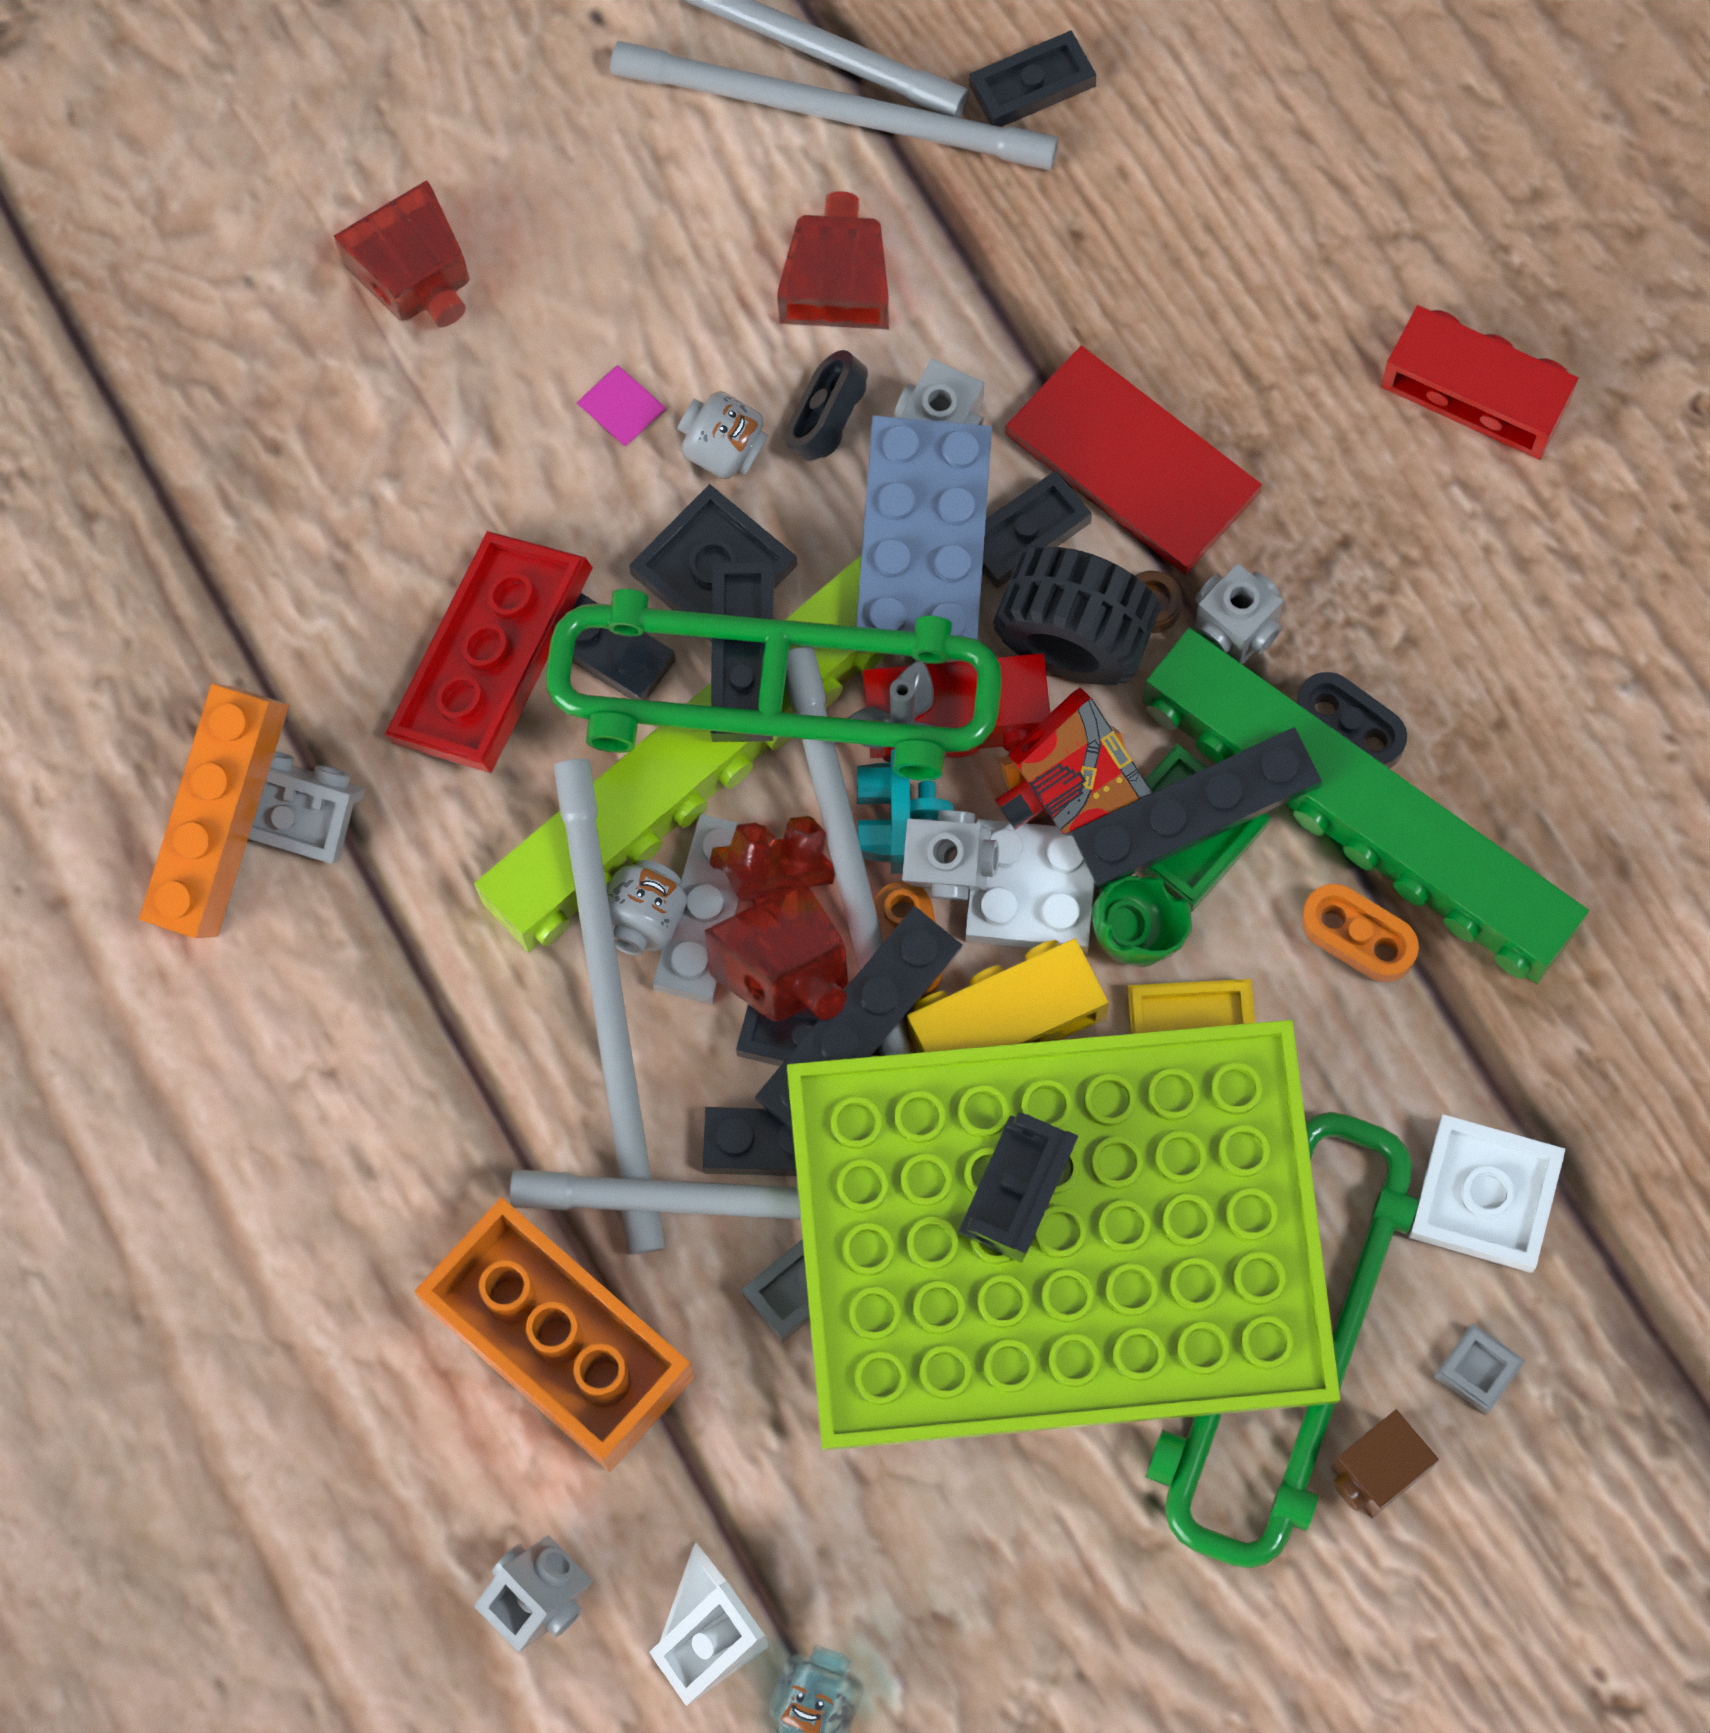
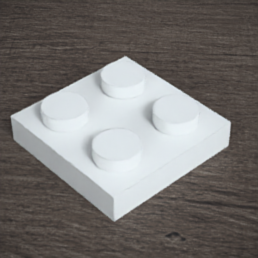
M977 819L978 824H982L991 830V840L998 841L999 863L996 876L987 877L986 892L970 891L966 942L1034 948L1050 940H1058L1061 945L1076 938L1083 953H1088L1094 880L1072 837V833L1062 834L1056 826L1024 824L1014 830L1009 822Z
M1442 1114L1409 1238L1533 1273L1537 1266L1565 1149Z

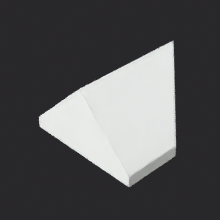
M696 1541L660 1642L649 1652L686 1706L696 1701L769 1647L765 1634L727 1580Z

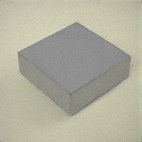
M1472 1323L1433 1378L1487 1415L1525 1360Z

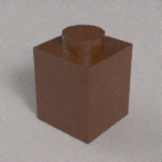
M1395 1409L1336 1458L1331 1469L1336 1473L1337 1477L1332 1482L1340 1496L1352 1509L1359 1511L1364 1507L1373 1518L1432 1470L1439 1461V1458L1401 1413Z

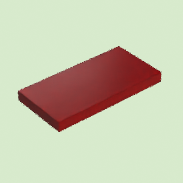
M1082 345L1005 425V435L1054 472L1056 470L1065 482L1184 575L1191 570L1261 493L1262 484Z
M487 531L384 734L391 743L492 773L548 660L550 641L556 624L567 612L573 609L593 569L587 558Z

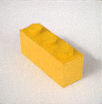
M1076 938L1061 945L1058 940H1050L1031 949L1025 955L1026 961L1004 970L1001 965H996L979 972L970 979V986L950 996H948L946 991H939L921 999L913 1007L915 1012L907 1015V1032L917 1053L1057 1041L1068 1038L1106 1020L1109 1002Z

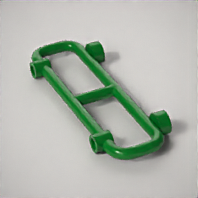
M617 589L612 592L611 605L587 604L567 612L556 624L550 641L546 683L551 699L566 714L588 720L587 745L594 749L611 753H625L634 750L638 724L895 747L893 772L911 780L931 781L942 777L945 752L969 751L981 745L994 731L999 715L1002 676L1000 664L993 651L979 640L966 636L951 635L952 622L939 616H921L916 619L915 631L647 608L649 597L645 593L634 589ZM589 628H604L612 633L629 637L640 636L644 632L765 643L757 710L578 693L573 689L570 681L576 638L581 632ZM794 645L912 656L918 661L931 664L944 663L948 659L968 662L977 671L973 717L968 724L962 727L949 728L783 713L782 705L789 647Z
M1327 1112L1314 1115L1305 1121L1310 1161L1319 1141L1326 1137H1337L1377 1152L1384 1158L1387 1164V1175L1375 1202L1370 1224L1332 1332L1340 1392L1394 1230L1404 1234L1408 1233L1418 1207L1419 1199L1407 1195L1411 1183L1412 1163L1408 1149L1398 1136L1383 1127L1348 1114ZM1336 1403L1307 1406L1283 1479L1273 1500L1265 1531L1260 1538L1252 1542L1239 1541L1205 1528L1195 1521L1191 1513V1503L1222 1414L1194 1416L1187 1438L1162 1429L1152 1453L1145 1478L1169 1487L1165 1513L1169 1528L1179 1542L1202 1555L1231 1566L1249 1569L1267 1565L1278 1557L1288 1543L1293 1528L1295 1527L1306 1532L1312 1520L1319 1495L1306 1489Z

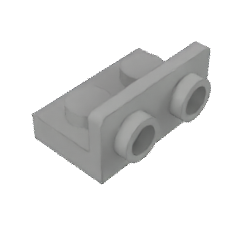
M275 751L248 839L330 864L338 862L353 805L363 800L366 788L349 783L351 774L343 770L327 766H315L314 772L293 766V756Z

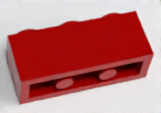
M1417 305L1387 361L1381 388L1541 460L1570 404L1579 377L1568 373L1564 366L1554 360L1547 358L1537 359L1515 349L1508 340L1495 334L1484 335L1468 328L1448 312L1442 310L1431 311Z
M1044 653L997 658L1001 667L1002 686L999 715L994 731L981 745L969 751L947 752V757H969L978 753L979 749L1004 747L1006 751L1010 752L1050 714ZM965 661L925 664L933 683V704L925 713L915 717V722L949 728L962 727L968 724L973 717L975 707L977 671L974 666ZM909 666L863 670L865 708L873 706L890 714V686ZM869 747L870 759L883 758L885 762L890 763L891 750H895V747H883L882 749Z

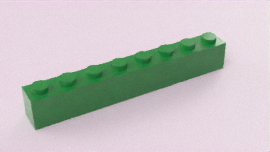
M1190 627L1147 678L1142 703L1147 705L1146 709L1150 716L1163 727L1169 730L1179 728L1196 740L1195 745L1198 750L1214 763L1221 762L1295 727L1322 780L1321 787L1285 803V805L1294 810L1293 815L1296 820L1310 832L1316 835L1326 833L1343 845L1345 855L1357 866L1368 871H1372L1375 868L1392 880L1396 892L1409 903L1418 907H1422L1425 904L1444 918L1445 926L1455 936L1469 943H1473L1476 940L1495 954L1494 959L1496 963L1508 974L1518 979L1527 977L1538 984L1582 926L1590 911Z

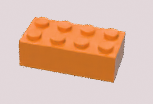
M502 1197L499 1198L414 1291L425 1309L609 1473L695 1378L692 1365L684 1356Z

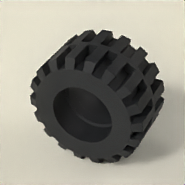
M1053 546L1033 547L1019 555L993 624L995 625L994 630L996 634L1019 656L1044 653L1045 668L1049 673L1082 683L1117 685V683H1127L1131 681V678L1135 677L1159 615L1160 603L1157 602V596L1140 579L1119 565L1102 557L1070 548Z

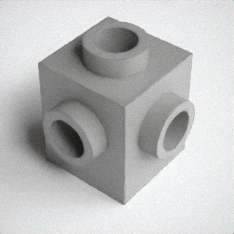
M931 358L917 386L908 383L903 390L894 415L899 418L983 425L984 417L979 415V412L983 406L985 382Z
M1239 563L1224 578L1218 573L1212 576L1195 598L1198 608L1194 631L1242 665L1255 651L1258 654H1262L1267 650L1283 628L1279 624L1284 600L1280 598L1277 587L1259 572L1251 574Z
M941 810L938 811L937 821L907 819L902 881L914 887L932 888L931 898L968 901L969 890L986 892L987 877L996 876L999 863L998 841L991 840L990 829L982 824L974 823V813ZM957 849L956 858L949 863L950 854Z
M548 1535L527 1550L518 1544L507 1552L494 1566L492 1573L495 1577L474 1607L519 1653L548 1631L554 1638L564 1633L582 1614L583 1609L577 1602L592 1584L593 1580Z

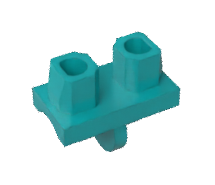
M891 750L890 763H873L857 766V804H890V820H858L857 836L863 859L890 862L891 874H903L907 819L937 821L938 811H954V805L948 800L936 798V782L934 781L919 782L918 798L910 800V779L900 777L893 772L895 750Z

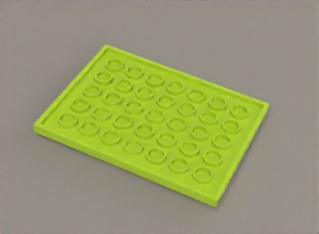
M1293 1020L787 1064L822 1451L1323 1405L1340 1401ZM1018 1112L1078 1135L1075 1146L1023 1263L957 1234L1010 1115L1016 1117Z

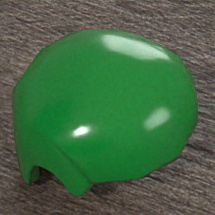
M1129 875L1112 881L1101 890L1092 906L1091 917L1097 941L1103 950L1117 962L1142 968L1151 966L1169 958L1180 950L1192 931L1191 907L1188 900L1172 897L1165 889L1163 879L1139 878L1138 876Z

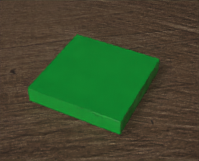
M1176 744L1145 778V781L1154 793L1208 767L1179 744ZM1266 813L1259 815L1142 870V872L1148 877L1163 879L1167 892L1176 899L1188 900L1191 912H1193L1269 826L1271 817Z

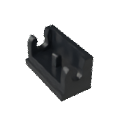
M1018 1112L1016 1117L1010 1115L957 1234L1023 1263L1075 1146L1078 1135L1059 1129L1021 1112Z

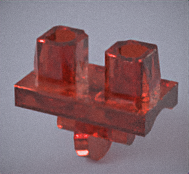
M800 816L790 818L786 824L783 839L776 840V837L765 825H760L756 822L736 825L730 846L712 848L709 864L714 869H720L726 874L732 891L740 901L752 900L757 912L763 916L779 914L785 906L786 895L796 894L800 888L829 885L834 882L835 871L833 864L823 854L826 832L813 817Z

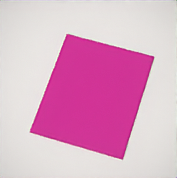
M616 365L577 402L583 410L625 447L667 409L619 365Z

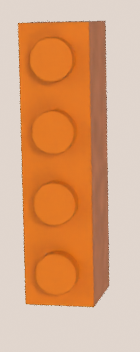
M211 683L138 920L195 939L218 937L289 704L233 686Z

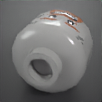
M723 391L713 393L705 404L694 398L677 427L678 430L687 434L682 444L683 455L688 460L721 479H730L737 471L745 476L769 436L761 431L763 417L758 411Z
M641 860L636 865L622 867L614 874L607 889L615 946L619 951L633 956H640L644 950L659 951L671 943L687 907V895L680 886L681 879L671 869L653 861Z

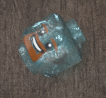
M815 1646L811 1656L797 1654L788 1657L784 1662L769 1702L770 1716L778 1723L776 1732L849 1733L864 1692L862 1681L855 1674L848 1671L852 1660L839 1652L822 1646Z

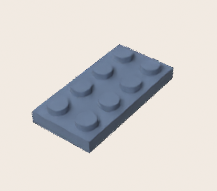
M873 415L856 626L915 631L917 618L921 616H939L952 622L951 635L966 636L977 640L992 426Z

